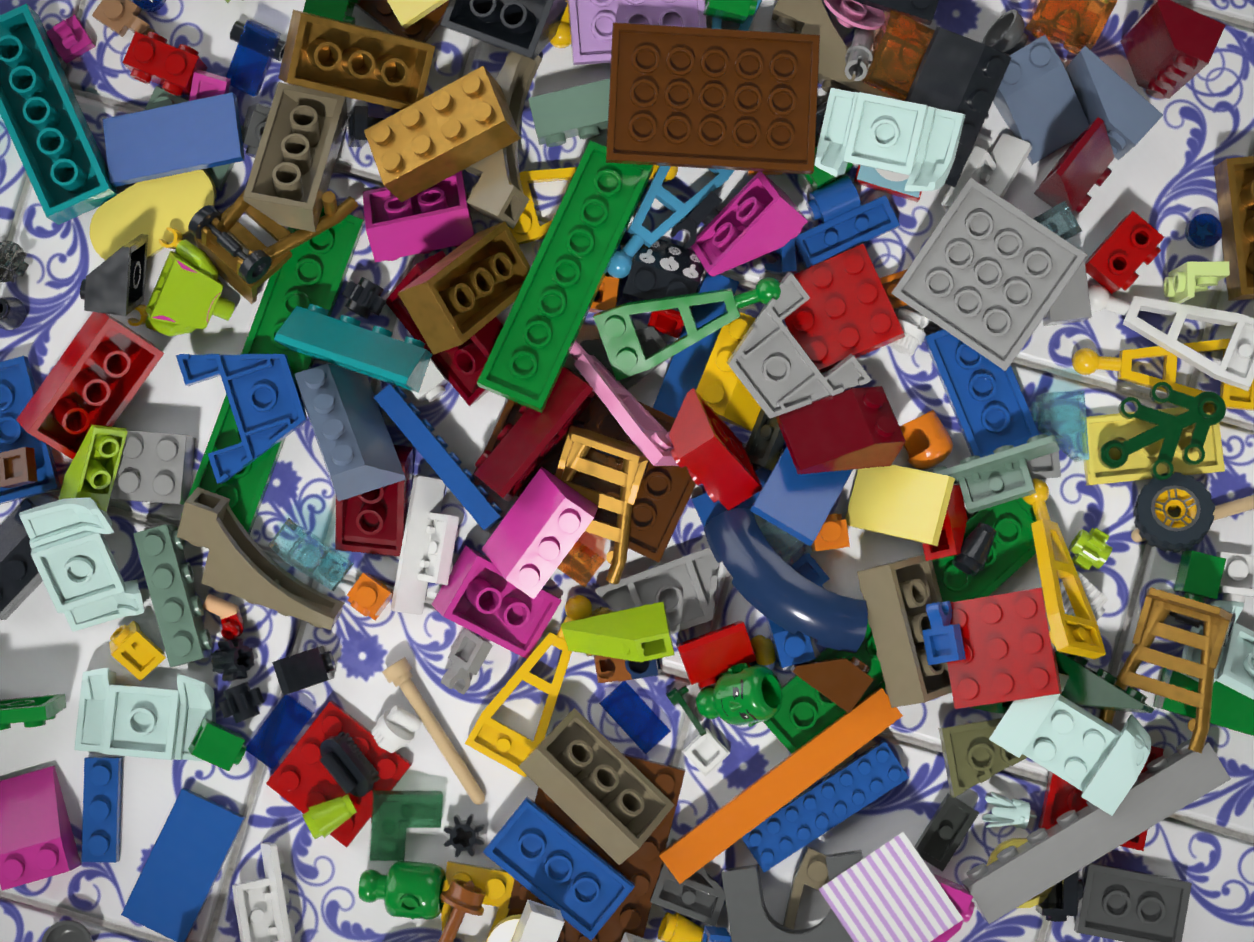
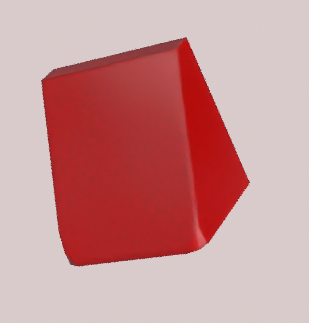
M667 309L653 311L647 326L654 327L659 332L679 339L684 323L680 312Z

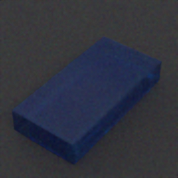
M253 19L246 21L226 78L231 79V86L253 97L258 96L281 33Z
M622 681L599 703L645 754L671 732L666 724L626 681Z
M284 695L246 746V751L269 768L274 769L315 712L292 695Z

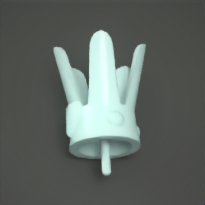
M991 792L993 796H985V800L988 803L998 806L992 808V814H986L982 817L984 822L993 823L987 825L986 828L1014 826L1015 828L1026 829L1029 819L1037 818L1036 815L1030 814L1029 802L1017 799L1010 800L994 792Z

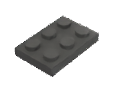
M1090 863L1085 866L1082 881L1083 897L1079 899L1078 916H1076L1074 926L1075 932L1123 942H1182L1192 883L1096 863Z

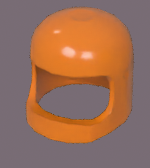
M933 409L900 426L906 440L904 447L909 455L907 461L914 468L920 470L932 468L950 455L953 447L952 439Z

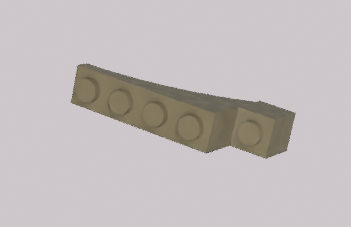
M822 0L777 1L771 18L776 21L777 26L789 32L797 30L801 32L800 34L820 35L818 84L822 85L821 88L825 92L830 93V89L835 88L905 101L906 96L882 82L869 70L866 77L861 81H854L855 74L852 75L851 80L845 75V56L848 54V47L833 26Z
M510 51L496 81L501 87L519 132L524 103L542 58L538 55L533 60ZM518 141L465 168L467 172L480 177L473 186L467 203L487 218L498 223L505 221L508 227L514 229L530 200L523 194L518 167Z
M197 487L184 503L177 537L188 541L194 546L209 549L201 584L210 586L218 592L229 593L243 598L248 603L259 604L276 610L281 615L292 616L309 622L314 627L331 630L341 615L344 602L322 594L280 567L246 532L231 510L229 498Z

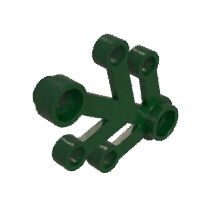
M1166 382L1155 384L1150 389L1151 400L1157 404L1168 402L1189 410L1178 416L1143 406L1134 397L1125 398L1118 408L1122 417L1126 419L1137 418L1158 426L1124 442L1117 440L1108 441L1099 450L1098 458L1100 463L1109 469L1119 468L1126 463L1128 455L1164 438L1157 461L1151 465L1150 472L1156 480H1166L1172 476L1174 471L1172 460L1182 430L1194 423L1191 441L1183 449L1182 459L1188 465L1201 463L1205 458L1203 446L1209 428L1219 423L1226 413V405L1221 396L1214 392H1202L1193 397L1173 390ZM1157 387H1163L1167 391L1165 399H1160L1156 396L1155 391ZM1126 402H1131L1135 405L1136 411L1134 414H1128L1124 410ZM1204 403H1211L1214 406V413L1212 415L1206 414L1203 411ZM1111 448H1117L1120 451L1121 456L1118 460L1110 458L1109 450ZM1190 448L1198 451V460L1193 461L1189 459L1188 450ZM1159 463L1167 466L1168 472L1165 476L1159 475L1156 471Z

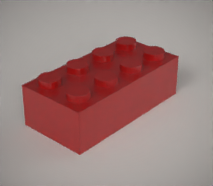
M93 312L16 420L27 433L69 458L74 459L91 425L112 427L164 353L152 342L109 314Z

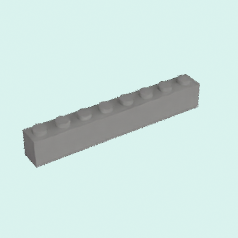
M1189 739L1176 747L1177 753L1167 759L1165 756H1162L1146 765L1148 770L1138 776L1113 816L1087 801L1088 806L1080 811L1071 810L1058 817L1056 820L1058 824L1050 829L1040 828L1032 832L1026 838L1028 842L1020 847L1010 846L997 854L998 860L990 865L980 864L968 871V878L961 882L965 889L973 895L972 901L975 903L983 919L989 924L1229 781L1231 778L1210 743L1205 741L1201 754L1188 749L1191 740Z

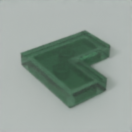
M373 791L369 860L404 861L406 828H441L442 791Z

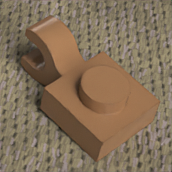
M102 0L92 14L97 21L121 37L126 34L128 29L133 33L136 31L146 36L148 32H155L148 23L137 17L142 10L130 0Z

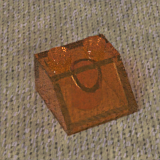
M1036 0L1025 29L1032 31V35L1036 38L1046 35L1049 41L1054 40L1063 44V48L1071 53L1078 54L1084 46L1091 50L1096 44L1117 0Z
M891 10L874 37L871 49L873 60L862 82L905 101L935 30L914 21L908 16Z

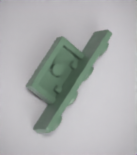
M1041 434L1029 438L1026 444L1017 447L1005 445L993 451L994 454L982 458L980 456H970L961 460L960 465L950 468L946 466L935 467L928 472L955 478L954 484H960L966 509L970 514L1035 494L1036 490L1027 461L1057 452L1060 448L1054 435L1047 436L1046 434Z

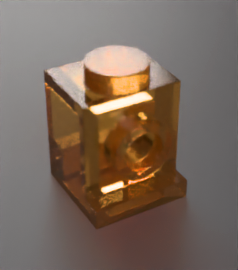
M577 541L558 566V569L586 588L605 559L580 541Z

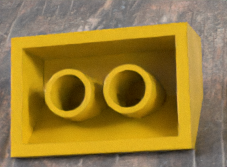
M740 312L741 317L721 328L696 391L723 421L752 432L761 407L726 363L756 319Z

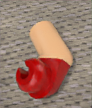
M208 594L203 604V609L220 616L223 628L221 630L222 636L227 640H234L239 637L244 630V622L239 607L227 600Z

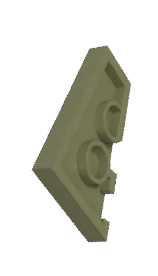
M1002 718L938 728L951 798L959 796L967 789L990 779L993 775L1007 767L1028 758L1023 754L1018 758L989 740Z

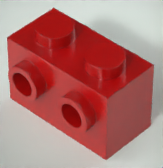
M135 31L122 62L131 72L130 76L145 84H150L151 81L160 84L164 91L181 97L182 93L190 96L194 72L198 69L202 71L207 70V66L198 56L199 52L183 44H180L178 48L166 44L168 41L166 38L153 32H148L146 36Z
M1131 211L1086 260V273L1100 285L1104 286L1111 294L1120 288L1126 291L1139 277L1135 272L1143 262L1148 265L1160 253L1161 249L1157 245L1163 240L1164 236L1136 212Z

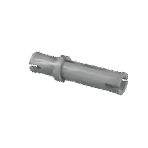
M855 27L852 45L848 48V54L845 56V75L848 79L851 80L853 74L856 75L854 81H861L866 77L868 68L873 60L871 49L876 30Z

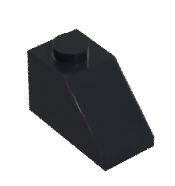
M324 646L272 662L283 696L334 679L332 672L336 671L333 655L330 651L325 652Z

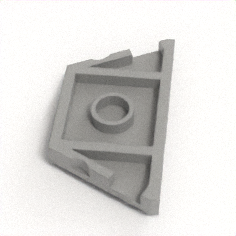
M709 547L621 579L619 584L610 583L596 588L595 591L614 611L663 601L672 635L713 620L719 563L714 558Z

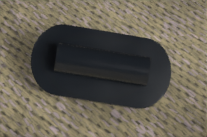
M341 732L337 736H330L321 743V763L346 794L350 792L356 797L365 796L372 790L374 783L380 779L377 776L379 771H376L373 764L362 754V751L357 747L352 737H349V733Z

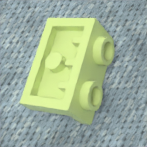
M1229 261L1186 262L1168 272V277H1165L1163 285L1164 296L1169 297V302L1183 303L1193 298L1195 292L1206 291L1208 286L1218 285V281L1230 275Z

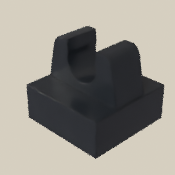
M354 106L348 113V147L362 148L367 142L364 130L384 120L383 118L368 117V106Z

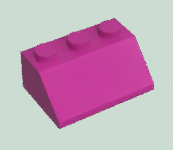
M462 171L403 202L395 197L386 187L363 191L365 228L375 263L385 260L394 261L400 257L414 254H427L433 250L452 246L459 247L475 234L470 207L467 203L468 197Z
M541 466L484 544L482 551L505 580L532 599H535L595 518L598 506Z

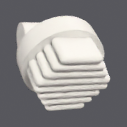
M902 308L898 311L897 318L905 337L887 346L900 353L912 356L917 346L923 343L926 334L922 330L928 325L929 319L921 313Z
M395 705L391 710H387L377 721V725L372 729L371 734L374 736L379 747L394 753L401 747L407 746L414 738L415 731L420 727L422 720Z

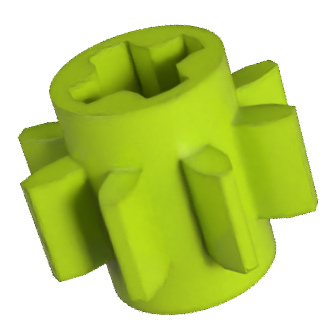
M1096 527L1095 529L1091 528L1089 532L1081 529L1072 540L1068 549L1075 554L1072 559L1073 563L1084 570H1089L1091 566L1097 569L1101 568L1112 552V547L1106 544L1110 536Z

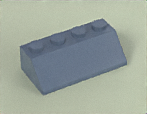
M328 363L295 373L304 407L338 501L406 480L377 401L373 398L374 393L367 375Z

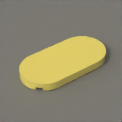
M204 169L137 182L102 204L94 213L89 233L95 251L100 257L107 260L124 245L140 234L148 235L146 260L165 249V247L160 245L159 239L165 240L168 244L173 242L174 235L166 228L170 227L179 230L184 237L190 233L188 225L194 214L205 206L211 205L214 207L216 187L212 178Z

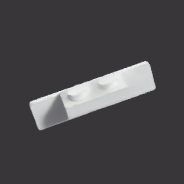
M1002 134L991 154L987 150L975 146L968 157L956 187L949 186L946 189L941 203L942 207L946 212L948 211L970 177L1003 198L1032 150L1031 144L1011 135Z
M419 475L414 476L391 604L392 611L422 615L428 582L448 585L449 575L453 567L452 558L455 541L459 532L458 523L460 517L440 514L445 490V483L440 479Z
M261 843L265 878L232 885L240 941L292 942L291 938L295 937V927L292 918L288 917L286 904L290 901L287 884L282 882L281 869L284 868L283 853L280 848H277L276 843Z

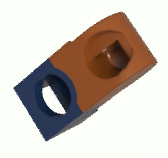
M594 655L598 683L627 681L658 676L662 673L660 658L635 662Z

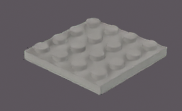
M970 177L891 294L1004 371H1007L1088 255Z

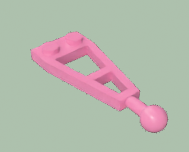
M575 340L570 351V355L576 360L574 365L634 444L653 466H678L670 452L674 446L669 437V432L616 380L594 355H589Z

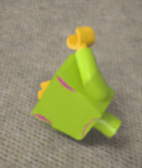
M170 227L166 228L173 233L174 240L171 244H168L165 240L159 239V243L165 248L176 249V253L170 251L148 305L140 304L134 309L140 313V321L136 318H129V325L139 326L145 324L146 328L172 337L192 333L196 328L205 329L212 315L228 321L233 314L235 302L220 296L224 285L218 279L217 268L204 251L188 240H183L179 230Z

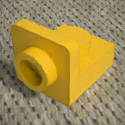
M134 620L127 626L122 625L117 628L110 637L109 647L111 655L139 681L143 680L166 658L165 653L141 632L139 624Z

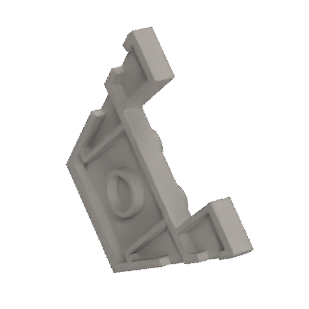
M791 272L787 273L780 282V297L777 300L772 298L763 307L726 362L769 418L812 404L811 402L829 395L834 396L842 393L851 387L867 384L872 380L852 354L822 375L792 336L782 320L809 300L810 297Z

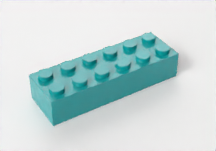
M27 4L0 15V115L46 217L60 225L100 207L106 201L119 194V192L109 182L108 168L39 15Z

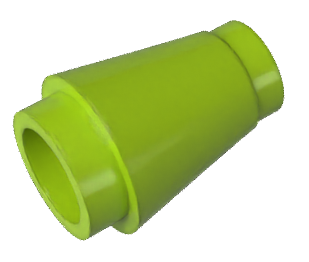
M346 794L343 797L308 807L309 811L302 814L312 836L314 839H317L321 836L326 838L352 815L357 813L349 795Z

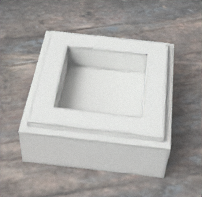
M707 727L704 729L706 731L705 735L701 736L698 734L682 750L684 755L705 777L730 754L727 748Z

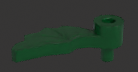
M686 685L679 690L675 687L667 692L666 695L673 706L679 703L700 735H705L706 731L682 697L689 691Z

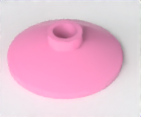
M823 0L828 9L837 17L838 22L847 28L857 27L866 30H877L885 22L883 10L853 0Z

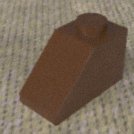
M854 656L850 661L839 657L795 664L790 669L791 672L848 713L852 711L874 680L867 675L870 668Z

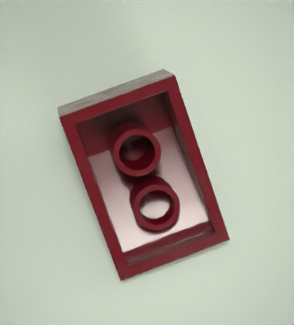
M1097 117L1072 142L1034 192L1036 196L1065 218L1073 211L1079 214L1092 198L1087 193L1093 185L1096 184L1100 187L1112 172L1108 166L1115 157L1105 123L1101 118Z
M882 386L851 388L776 417L798 474L891 466L906 442Z
M393 445L406 480L338 501L336 497L335 550L400 556L411 495L413 447Z

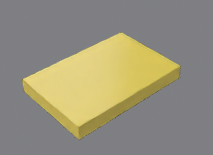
M897 465L858 469L845 517L847 526L938 546L955 478Z

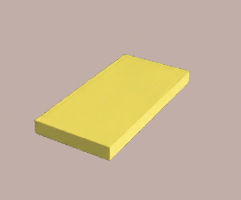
M1211 404L1203 405V411L1206 414L1212 415L1214 413V406ZM1181 407L1157 409L1174 416L1189 411ZM1120 413L1078 418L1086 486L1153 478L1150 468L1157 461L1164 438L1128 455L1126 463L1116 469L1104 467L1099 461L1098 453L1102 445L1108 441L1117 440L1124 442L1158 425L1137 418L1126 419ZM1195 423L1183 428L1172 460L1173 474L1179 472L1186 476L1224 472L1225 466L1219 423L1210 426L1203 446L1205 458L1197 465H1188L1182 459V451L1190 444ZM1117 448L1109 450L1111 459L1118 460L1121 453ZM1190 448L1188 450V457L1196 461L1199 458V453L1196 449ZM1159 463L1156 467L1159 475L1168 472L1165 464Z

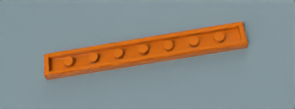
M878 688L857 704L850 713H845L663 850L659 857L679 884H681L903 715L897 707L891 708L889 696L883 688Z

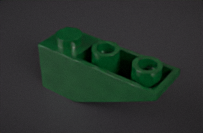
M1055 651L1058 672L1069 676L1060 695L1079 707L1139 713H1152L1154 711V708L1145 703L1148 698L1147 696L1128 686L1126 691L1115 685L1118 678L1102 668H1099L1097 672L1091 670L1086 666L1089 660L1085 657L1073 654L1067 655L1063 652Z

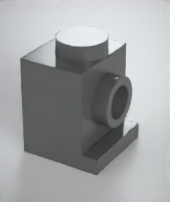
M260 104L248 107L241 130L243 148L246 149L245 154L253 158L256 156L261 140L260 129L265 127L270 108Z

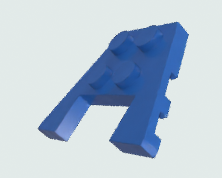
M286 354L176 355L186 386L218 376L222 378L242 442L208 454L218 484L228 481L308 421Z

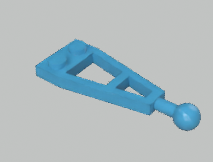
M659 166L628 229V232L633 236L621 251L615 252L607 270L608 274L614 278H624L629 275L633 264L632 258L643 244L650 248L693 211L711 191L715 192L722 186L735 170L709 169L716 177L684 204L661 186L671 166ZM656 198L670 209L673 214L651 233L642 226V223Z

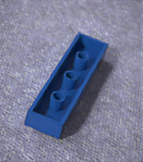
M389 384L373 397L484 531H488L503 519L500 515L503 512L496 502L490 503L487 499L489 496L488 492L482 485L476 486L473 482L476 479L467 468L464 470L461 468L460 464L462 461L453 451L451 453L447 451L448 444L441 436H435L432 433L435 430L428 420L425 418L422 420L419 417L421 412L412 402L408 404L405 400L408 396L399 386L394 387Z
M881 740L800 793L743 836L742 839L765 873L909 777L886 741Z

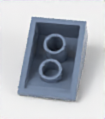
M1046 35L1041 36L1010 55L1012 57L993 100L994 105L1014 137L1031 144L1032 150L1027 158L1032 165L1074 141L1089 126L1066 69Z
M1086 46L1082 48L1065 68L1089 125L1097 117L1104 121L1113 154L1117 160H1120L1135 147L1163 116L1159 110Z

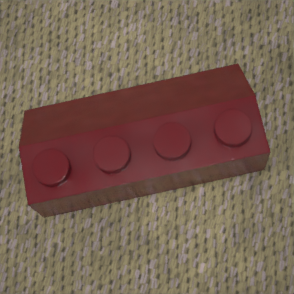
M1155 0L1123 35L1121 40L1137 85L1145 88L1146 93L1154 98L1170 99L1209 64L1225 24L1171 0Z
M443 251L417 263L385 300L388 307L413 338L426 343L425 339L402 302L398 292L447 256ZM497 317L492 319L462 345L439 352L431 357L443 375L469 406L489 392L478 387L477 381L503 328V324ZM426 343L424 349H427L430 353H432L429 346Z
M563 367L543 412H538L523 405L519 410L522 414L521 418L515 425L508 423L497 437L500 443L492 452L487 449L475 463L478 470L474 474L500 497L510 502L568 432L575 419L578 420L596 398L594 389Z

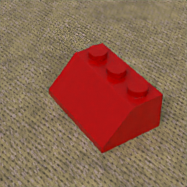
M694 388L688 391L669 432V437L674 446L670 450L671 455L680 468L687 467L689 475L698 486L704 485L706 493L714 503L719 500L729 511L760 492L763 487L742 441Z

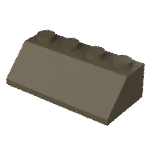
M278 82L243 195L245 202L281 226L316 232L323 208L322 195L328 190L348 121L346 97Z
M925 554L858 571L859 587L864 600H866L868 623L875 641L877 658L880 661L885 689L889 696L891 708L925 703L951 693L952 689L947 662L928 665L922 630L931 629L926 612V604L943 602L932 560L926 561Z
M575 708L518 766L619 865L640 849L674 807V804Z

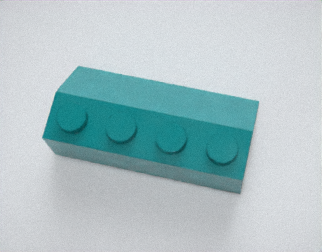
M309 304L308 309L296 306L275 335L274 340L290 350L419 393L433 355L427 349H424L426 343L406 336L403 342L392 338L393 332L378 326H373L372 331L359 327L361 321L345 315H341L340 320L327 316L328 310L313 304Z

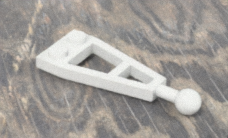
M1095 284L1088 287L1091 311L1097 312L1107 309L1124 315L1126 317L1123 325L1210 377L1245 391L1250 389L1254 379V318L1240 313L1134 296L1132 302L1128 303L1110 296L1108 290L1102 285ZM1139 311L1174 316L1175 318L1168 335L1138 318ZM1185 319L1235 327L1220 365L1177 341Z

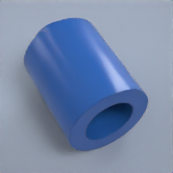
M844 176L810 192V200L806 202L813 220L819 219L822 223L861 206L858 192L848 176Z

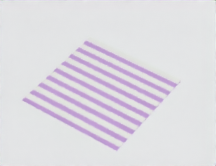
M904 832L819 888V891L854 942H931L963 920Z

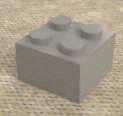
M127 430L111 499L184 505L191 490L196 438L180 434Z

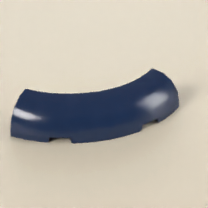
M739 507L724 511L713 517L706 524L704 532L714 558L718 563L723 562L733 577L732 585L760 613L792 634L799 631L809 637L818 639L816 643L820 646L845 652H857L867 630L868 610L866 600L853 599L828 591L795 571L768 543L754 518L753 512L750 511L751 507Z

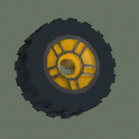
M1175 472L1171 477L1162 481L1152 478L1149 484L1144 485L1141 489L1134 508V524L1140 531L1139 535L1142 539L1145 538L1150 546L1158 547L1164 552L1168 550L1177 553L1181 550L1186 549L1187 551L1192 549L1195 544L1198 545L1204 536L1207 535L1214 520L1215 504L1212 503L1210 491H1207L1204 488L1205 485L1201 481H1196L1193 476H1185L1179 472ZM1180 510L1178 517H1171L1167 511Z

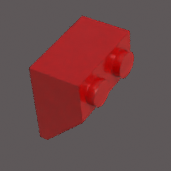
M742 621L734 622L676 645L691 685L698 683L700 688L716 683L718 680L717 675L727 672L734 665L746 662L748 667H751L749 663L756 661L745 624Z

